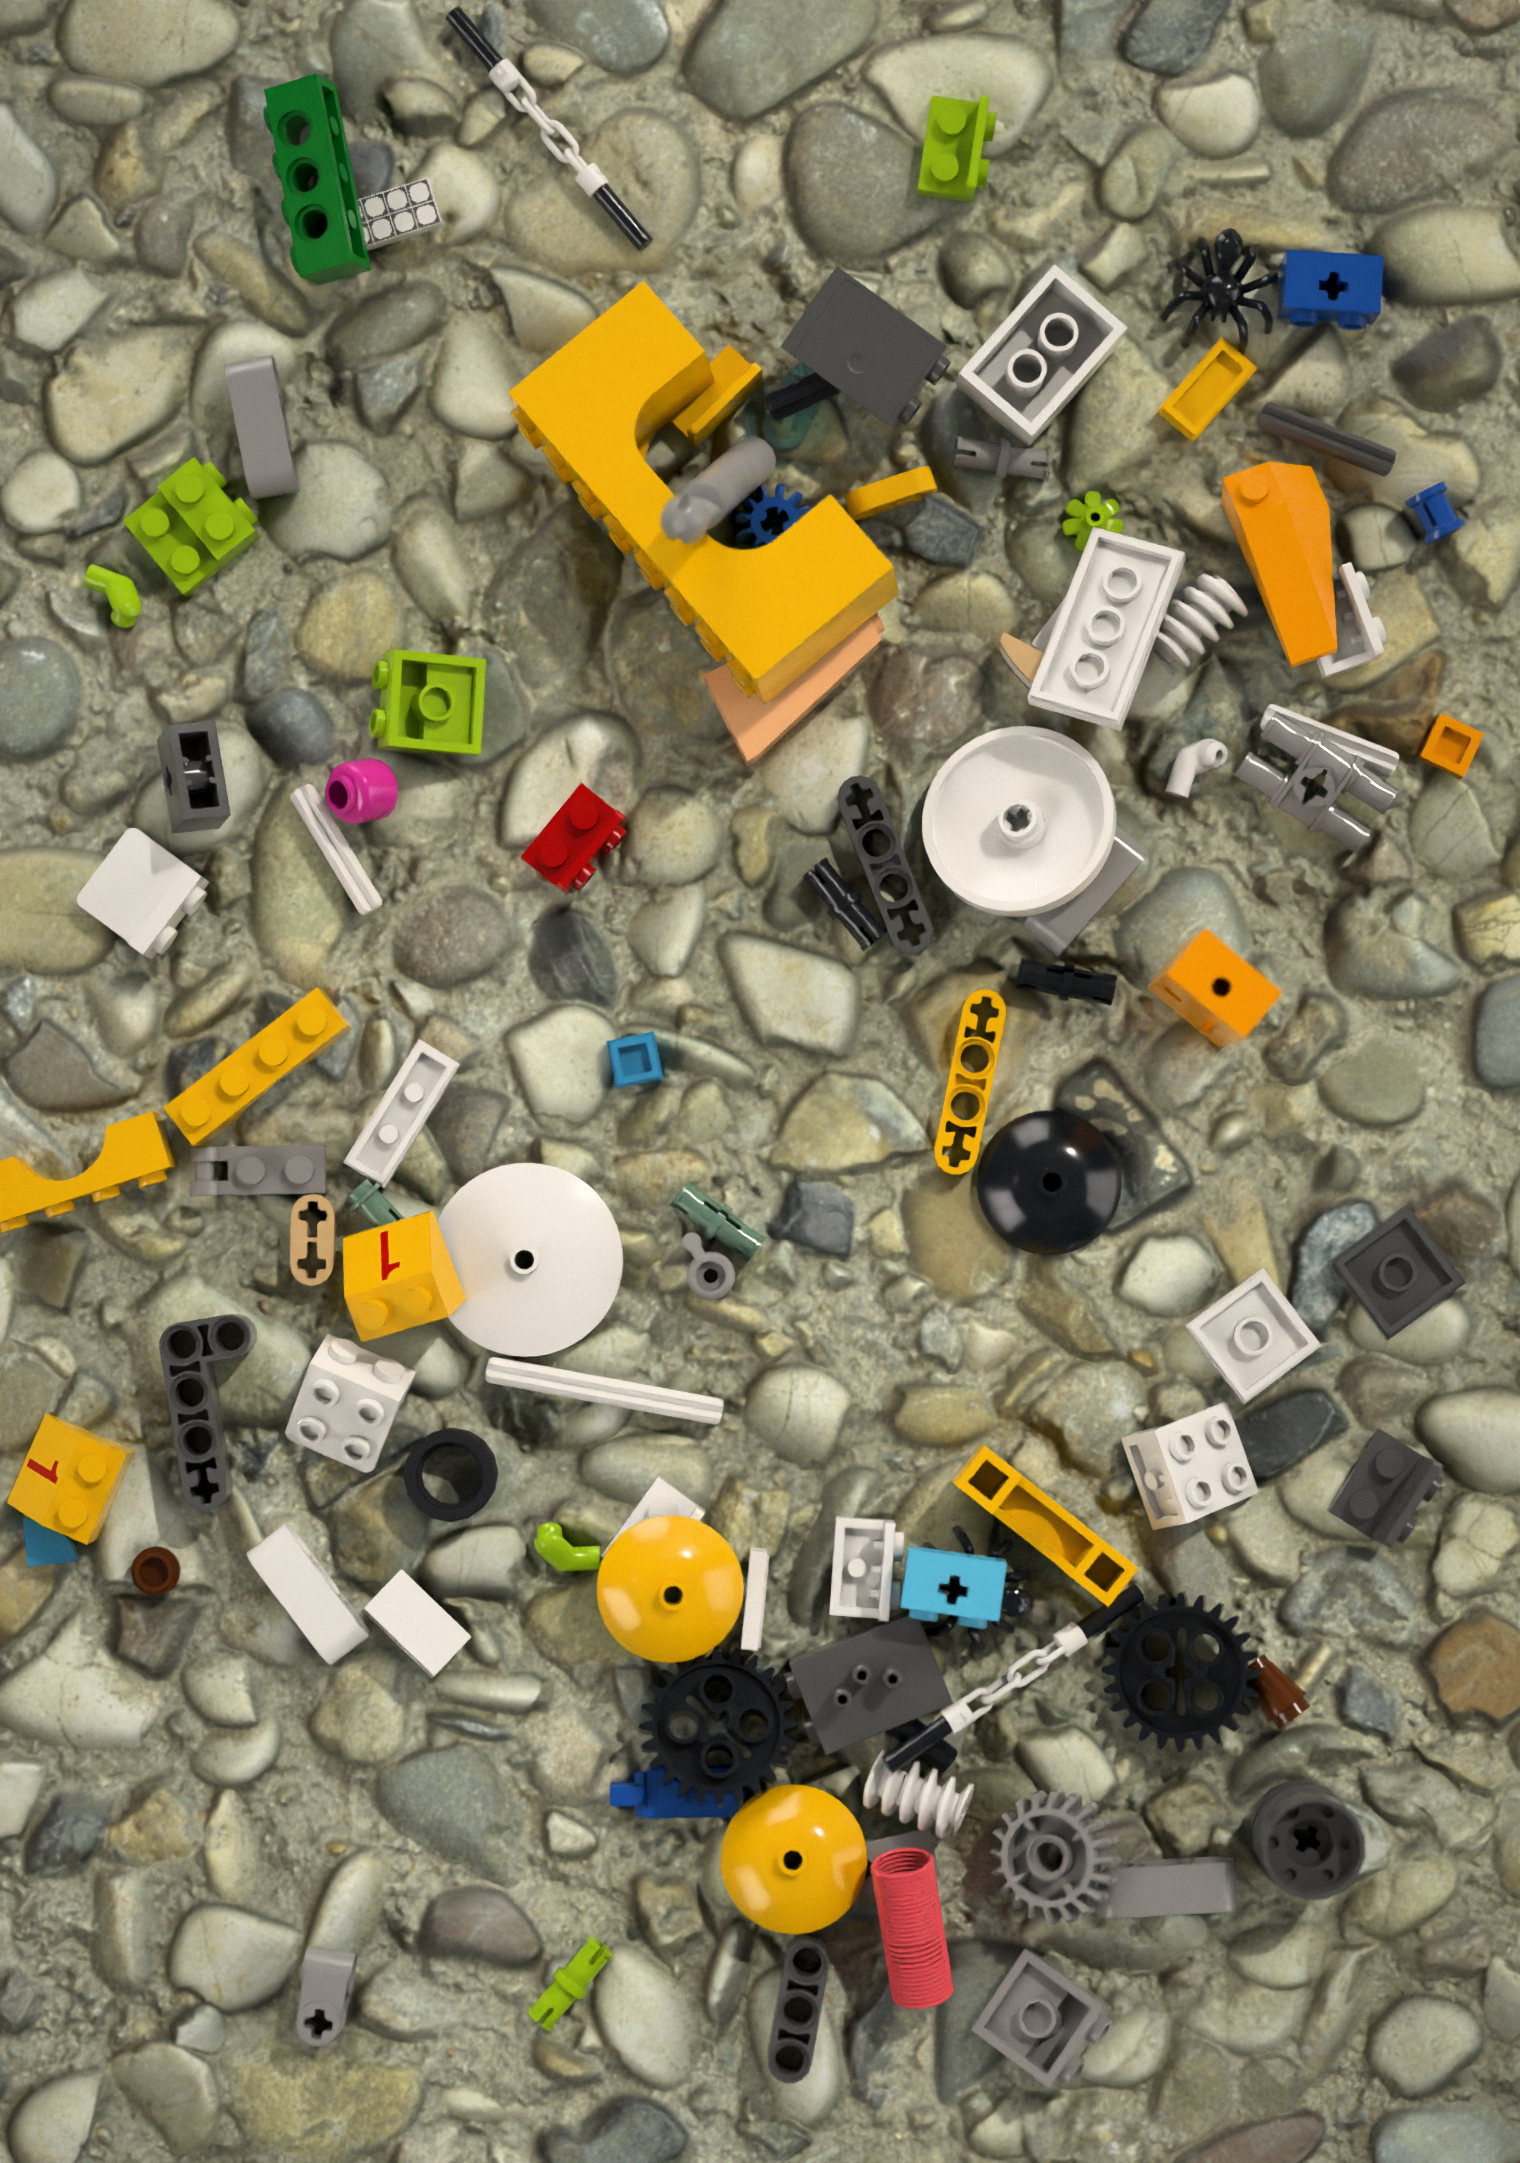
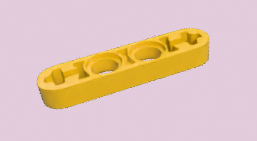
M980 989L973 992L965 1000L961 1011L934 1145L936 1165L943 1172L950 1175H960L968 1172L975 1165L978 1157L1006 1018V1005L1003 998L998 993L989 989ZM982 998L990 999V1008L997 1010V1017L987 1020L984 1033H994L993 1043L981 1037H964L966 1027L972 1031L976 1030L978 1015L970 1013L971 1005H979ZM978 1045L986 1050L988 1064L983 1071L972 1073L962 1066L961 1053L967 1046ZM968 1092L977 1098L979 1110L972 1119L961 1120L953 1114L951 1102L956 1094ZM947 1121L960 1128L975 1127L974 1138L967 1134L963 1135L962 1149L969 1151L968 1160H960L957 1167L949 1166V1158L942 1155L943 1146H952L955 1132H945Z

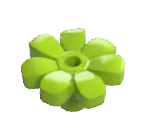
M1089 491L1085 495V504L1073 499L1066 506V513L1073 517V519L1071 518L1063 522V533L1068 537L1077 535L1074 548L1083 553L1093 527L1122 534L1124 522L1119 519H1113L1119 512L1120 507L1114 499H1109L1101 504L1100 493Z

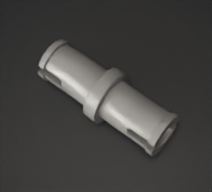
M957 436L954 449L971 451L974 455L953 454V467L994 472V477L1005 478L1006 474L1042 479V481H1048L1051 468L1034 466L1031 462L1052 463V450L1014 446L1007 439H1000L999 443L963 438L962 436Z

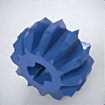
M777 484L775 497L770 498L767 489L763 485L757 487V497L760 502L756 503L753 499L746 497L741 502V505L749 514L740 513L734 516L735 525L747 528L736 535V542L739 545L753 542L748 550L763 547L780 536L772 535V529H769L767 533L763 530L767 527L768 517L777 516V522H780L782 518L786 521L782 524L781 534H783L812 510V507L805 506L796 509L802 500V493L799 491L794 492L788 500L783 499L785 495V486L783 484Z

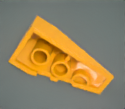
M1266 462L1223 477L1222 506L1290 667L1293 668L1336 653L1337 635L1330 513L1328 503L1312 466Z

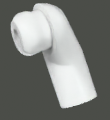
M1208 738L1181 748L1176 755L1165 792L1176 797L1188 799L1195 775L1225 764L1228 758L1226 746L1215 739Z

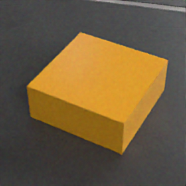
M1440 713L1417 759L1462 779L1485 733Z

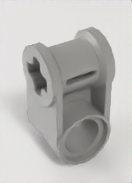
M313 1946L307 1947L301 1973V1995L296 2020L297 2032L306 2044L314 2047L325 2046L331 2043L343 2030L347 2018L349 1998L355 1980L357 1953ZM319 2010L325 2011V2019L332 2021V2024L323 2032L318 2030V2022L311 2020V2017H314Z

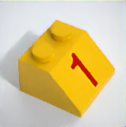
M433 1210L357 1232L343 1238L344 1298L361 1342L449 1317L466 1300Z
M45 1413L6 1503L42 1526L86 1545L90 1544L99 1537L135 1451L49 1413Z

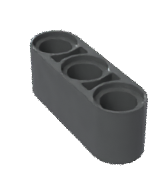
M812 1933L794 1936L788 1942L784 1953L768 2042V2068L777 2080L784 2083H796L802 2080L808 2074L813 2059L829 1969V1957L825 1942L819 1936ZM803 1948L815 1950L821 1957L819 1964L810 1970L798 1968L793 1961V1957L798 1950ZM803 1997L811 2003L812 2008L807 2016L793 2018L786 2013L784 2009L785 2004L791 1998ZM784 2046H794L802 2052L803 2057L797 2065L786 2067L777 2061L775 2057L777 2052Z

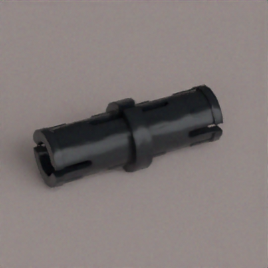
M824 858L814 866V869H810L802 877L805 881L807 880L830 908L827 912L833 920L836 918L840 920L864 952L875 943L874 940H879L887 931L881 927L859 899L862 895L857 889L852 891L831 866L829 860Z
M1021 958L1016 989L1057 995L1058 1000L1068 1001L1069 998L1111 1006L1117 975L1076 969L1075 964L1067 962L1064 963V966Z

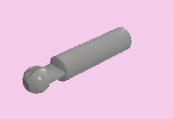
M747 436L738 440L681 490L679 496L671 498L664 505L660 519L661 528L666 536L672 541L679 538L683 544L699 541L706 534L707 529L716 526L772 475L776 466V456L772 447L759 437Z

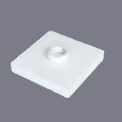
M1264 1268L1258 1269L1184 1325L1242 1404L1248 1402L1322 1346Z

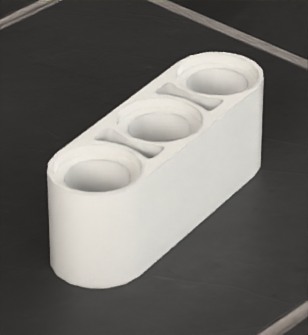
M283 1524L247 1552V1557L255 1570L316 1651L328 1664L333 1665L370 1636V1631L359 1614L289 1524Z

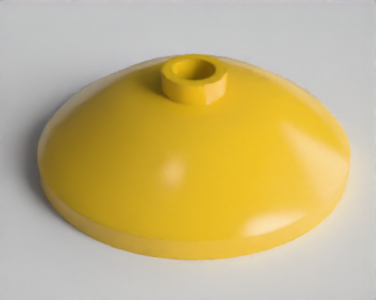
M679 1515L655 1516L640 1521L625 1530L615 1539L604 1555L596 1583L597 1603L600 1614L612 1636L635 1655L662 1663L691 1660L716 1647L734 1626L740 1613L744 1591L740 1564L727 1541L705 1523ZM670 1586L679 1587L682 1591L680 1599L673 1603L667 1602L663 1597L665 1590Z
M806 1785L776 1786L761 1792V1796L758 1798L756 1796L752 1797L731 1819L721 1846V1872L731 1899L739 1910L754 1923L778 1933H810L829 1926L838 1920L857 1899L867 1871L866 1843L862 1830L853 1814L841 1801L831 1794ZM794 1850L801 1854L803 1861L800 1868L791 1870L784 1865L783 1858L788 1851Z

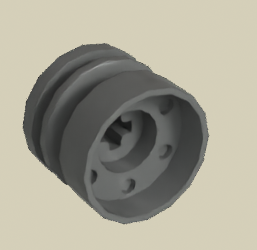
M1310 1780L1286 1781L1269 1789L1254 1808L1249 1822L1250 1843L1259 1862L1265 1868L1270 1878L1287 1894L1304 1900L1328 1899L1344 1891L1359 1875L1365 1859V1836L1356 1817L1326 1786ZM1297 1828L1302 1831L1309 1829L1312 1833L1308 1840L1303 1837L1296 1839L1293 1834Z

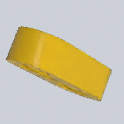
M924 466L857 488L847 493L844 499L853 520H860L921 500L934 494L938 489L931 468Z

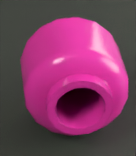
M366 758L348 761L337 765L331 772L325 788V798L330 809L345 823L360 824L377 821L389 816L394 810L398 798V783L389 766L381 760Z

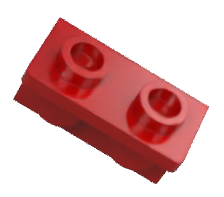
M580 783L522 854L521 859L565 895H567L572 887L579 892L595 874L597 869L591 864L603 850L611 854L626 836L627 831L622 828L627 821L626 817L618 810L613 809L583 783Z

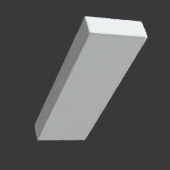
M418 1039L343 1163L378 1183L383 1188H386L461 1064Z

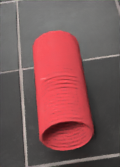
M900 1848L885 1852L873 1861L871 1872L892 2001L908 2009L933 2007L947 2000L954 1991L933 1856L927 1851L918 1848Z

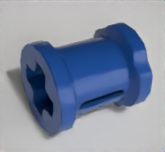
M1445 482L1438 483L1405 502L1408 509L1415 510L1427 534L1424 537L1426 545L1433 544L1466 525L1463 518L1456 517L1445 495V491L1448 489Z

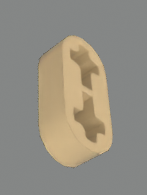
M309 1194L298 1199L292 1207L290 1268L293 1276L300 1283L309 1286L320 1285L328 1281L335 1272L337 1213L331 1200L323 1195ZM315 1201L318 1202L319 1210L326 1211L327 1218L326 1221L318 1222L317 1237H310V1223L301 1219V1212L309 1210L311 1202ZM310 1242H317V1257L326 1261L325 1269L317 1270L316 1278H310L309 1271L300 1267L301 1259L309 1258Z

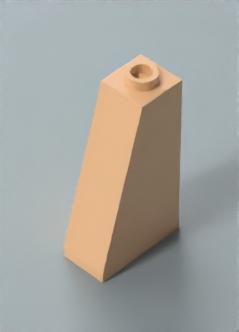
M875 613L766 705L756 694L751 698H747L730 677L732 673L726 664L704 674V682L747 767L756 763L880 647L881 638L879 633L885 631L878 613Z

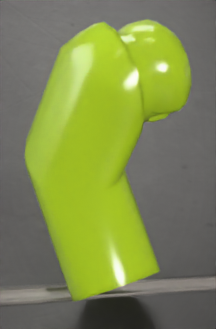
M91 564L85 574L83 586L107 595L110 606L113 609L110 617L115 625L122 628L134 626L137 616L141 614L142 603L132 580L126 576Z
M554 1522L543 1523L537 1528V1538L534 1540L536 1551L556 1570L564 1572L599 1570L601 1564L600 1546L572 1547L562 1537L561 1526Z

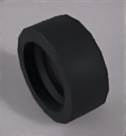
M447 1428L434 1431L416 1443L407 1457L403 1477L407 1495L419 1511L435 1520L454 1522L467 1519L486 1506L496 1489L498 1468L495 1455L483 1439L468 1430ZM446 1446L461 1447L471 1453L477 1461L480 1471L479 1483L474 1493L466 1500L453 1504L440 1502L432 1497L425 1488L422 1477L424 1463L430 1454Z

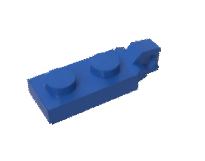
M732 1765L707 1767L713 1772L723 1773L729 1770ZM649 1767L644 1771H635V1782H611L609 1787L610 1806H635V1816H647V1819L734 1817L736 1812L745 1804V1790H743L742 1805H737L731 1794H725L722 1808H717L714 1795L707 1794L703 1804L698 1806L696 1801L697 1791L692 1789L686 1796L680 1799L678 1798L680 1782L676 1780L666 1787L662 1785V1779L667 1772L665 1767L655 1771H651Z

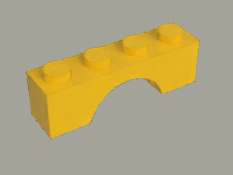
M316 987L164 1106L163 1109L192 1146L203 1147L235 1122L254 1101L272 1086L303 1064L318 1057L353 1028L326 993Z
M151 1111L106 1126L104 1145L97 1160L84 1173L71 1179L55 1181L43 1177L34 1171L21 1157H10L1 1160V1234L28 1226L27 1217L45 1211L47 1219L75 1210L74 1201L89 1196L92 1197L93 1203L122 1195L120 1186L138 1181L139 1188H145L168 1180L166 1171L178 1167L161 1114Z
M980 1443L951 1480L958 1488L1015 1531L1108 1607L1139 1569L983 1443Z

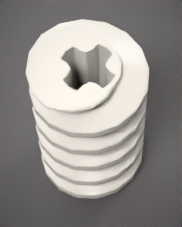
M1201 574L1197 578L1199 590L1187 587L1182 592L1185 603L1173 599L1168 605L1170 616L1164 615L1150 653L1172 675H1175L1171 665L1174 661L1186 668L1191 665L1186 654L1189 648L1200 655L1205 653L1200 640L1202 636L1209 638L1215 643L1220 639L1215 629L1217 623L1229 630L1234 627L1229 615L1232 610L1243 617L1248 615V610L1238 594L1217 574H1213V577Z
M882 1749L865 1785L863 1793L864 1806L871 1809L882 1799L881 1812L885 1816H891L900 1806V1822L907 1824L918 1814L917 1827L920 1831H927L936 1821L935 1834L937 1838L944 1839L953 1829L955 1835L969 1807L974 1784L969 1783L960 1794L956 1793L955 1776L951 1775L942 1786L937 1785L938 1769L933 1768L924 1779L920 1778V1762L916 1760L906 1771L900 1768L892 1774L882 1760L884 1756V1750Z

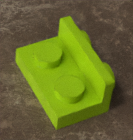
M980 95L979 102L931 96L917 189L918 195L973 203L976 188H986L990 160L981 158L983 141H993L997 113L988 111L990 97Z

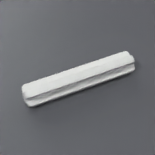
M1269 704L1263 713L1260 722L1262 730H1264L1277 711L1311 734L1315 731L1325 733L1324 738L1355 758L1359 755L1362 757L1361 760L1365 762L1363 767L1372 773L1389 778L1396 770L1399 754L1395 751L1275 704Z
M306 784L296 789L290 795V799L354 906L362 915L374 911L382 904V899L316 789L311 784Z

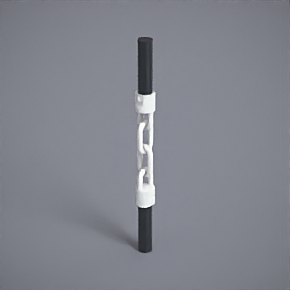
M458 6L451 10L445 19L487 68L489 78L518 111L529 113L541 128V138L545 145L558 160L563 163H570L578 172L575 178L578 185L584 189L589 197L596 199L638 251L646 248L653 238L610 188V182L601 173L595 163L587 165L578 155L579 145L559 121L548 119L536 104V93L509 59L501 57L461 7ZM519 85L529 95V98H522L521 103L512 94V91ZM556 129L572 147V149L566 148L564 155L548 137V134H555Z
M1132 1584L1119 1593L1109 1607L1103 1604L1076 1624L1071 1622L1053 1634V1642L1043 1649H1035L1024 1655L1008 1668L1007 1674L988 1687L977 1688L962 1699L954 1702L940 1712L941 1717L882 1757L885 1766L893 1774L951 1733L953 1735L958 1734L974 1723L980 1716L988 1712L995 1700L1014 1687H1023L1047 1670L1050 1662L1062 1654L1066 1657L1071 1656L1088 1643L1087 1639L1144 1601L1145 1598L1141 1590L1135 1584ZM1035 1658L1036 1664L1041 1666L1021 1679L1020 1673L1015 1671ZM979 1696V1700L985 1704L972 1713L967 1704Z

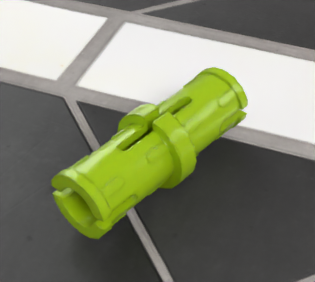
M590 1935L587 1939L588 1941L565 1968L560 1966L554 1972L555 1980L533 2006H530L527 2010L528 2014L537 2023L541 2019L543 2022L541 2027L547 2031H551L554 2028L555 2023L576 1999L582 2000L588 1993L586 1988L605 1964L614 1957L612 1951L605 1944L599 1945L600 1940Z

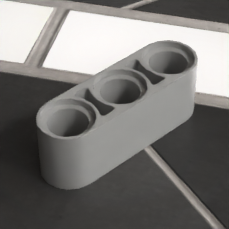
M273 355L225 364L230 401L251 499L257 500L300 491L281 386Z
M1116 823L1115 838L1111 851L1095 879L1072 900L1050 911L1030 915L1023 922L1022 926L1058 957L1150 852Z
M1207 1856L1121 1861L1119 1865L1108 1866V1870L1118 1878L1116 1884L1103 1885L1109 1894V1898L1101 1903L1095 1901L1096 1916L1111 1919L1234 1911L1238 1908L1235 1858Z

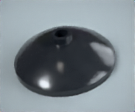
M1044 1110L1028 1113L1012 1120L992 1137L984 1149L979 1162L976 1188L982 1212L990 1226L1001 1238L1026 1252L1040 1255H1059L1073 1252L1086 1246L1106 1229L1115 1215L1119 1204L1122 1177L1115 1151L1106 1137L1095 1126L1070 1113ZM1048 1173H1054L1060 1178V1187L1054 1192L1047 1191L1043 1187V1178Z

